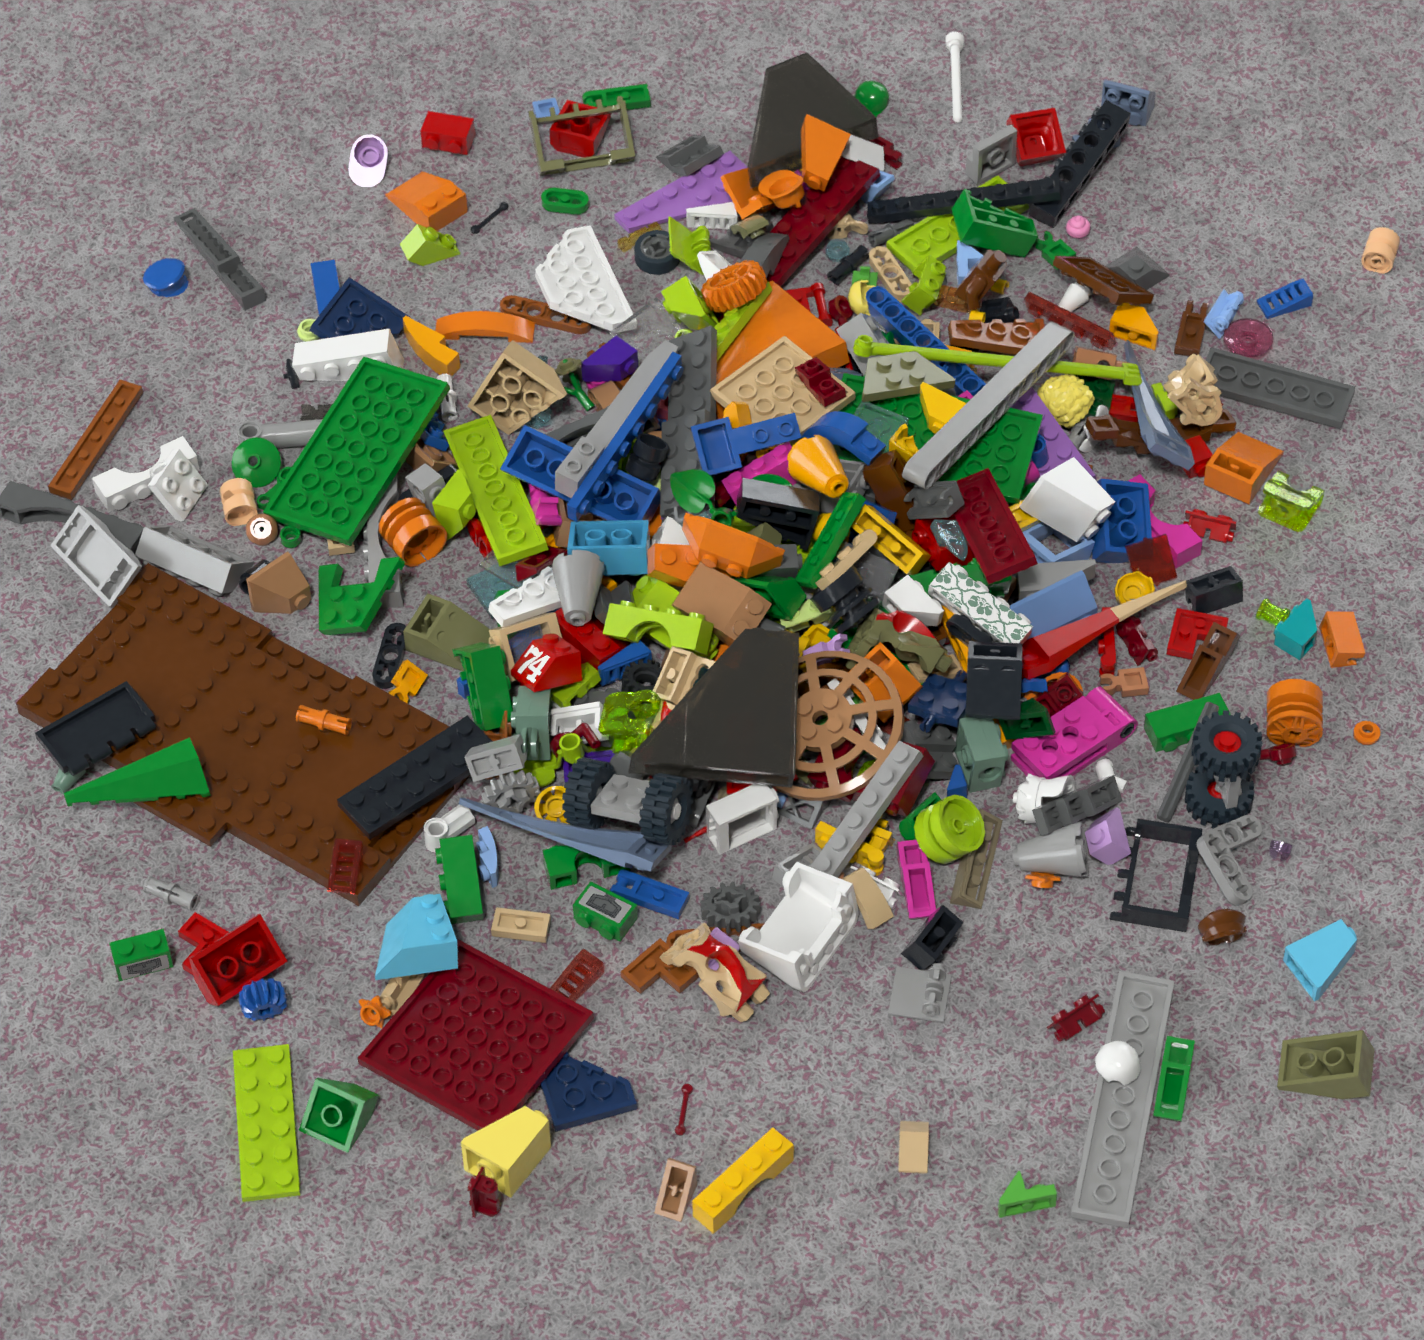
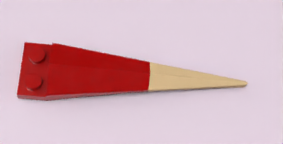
M1186 580L1026 640L1022 644V677L1029 680L1051 672L1084 645L1117 623L1143 608L1187 587Z

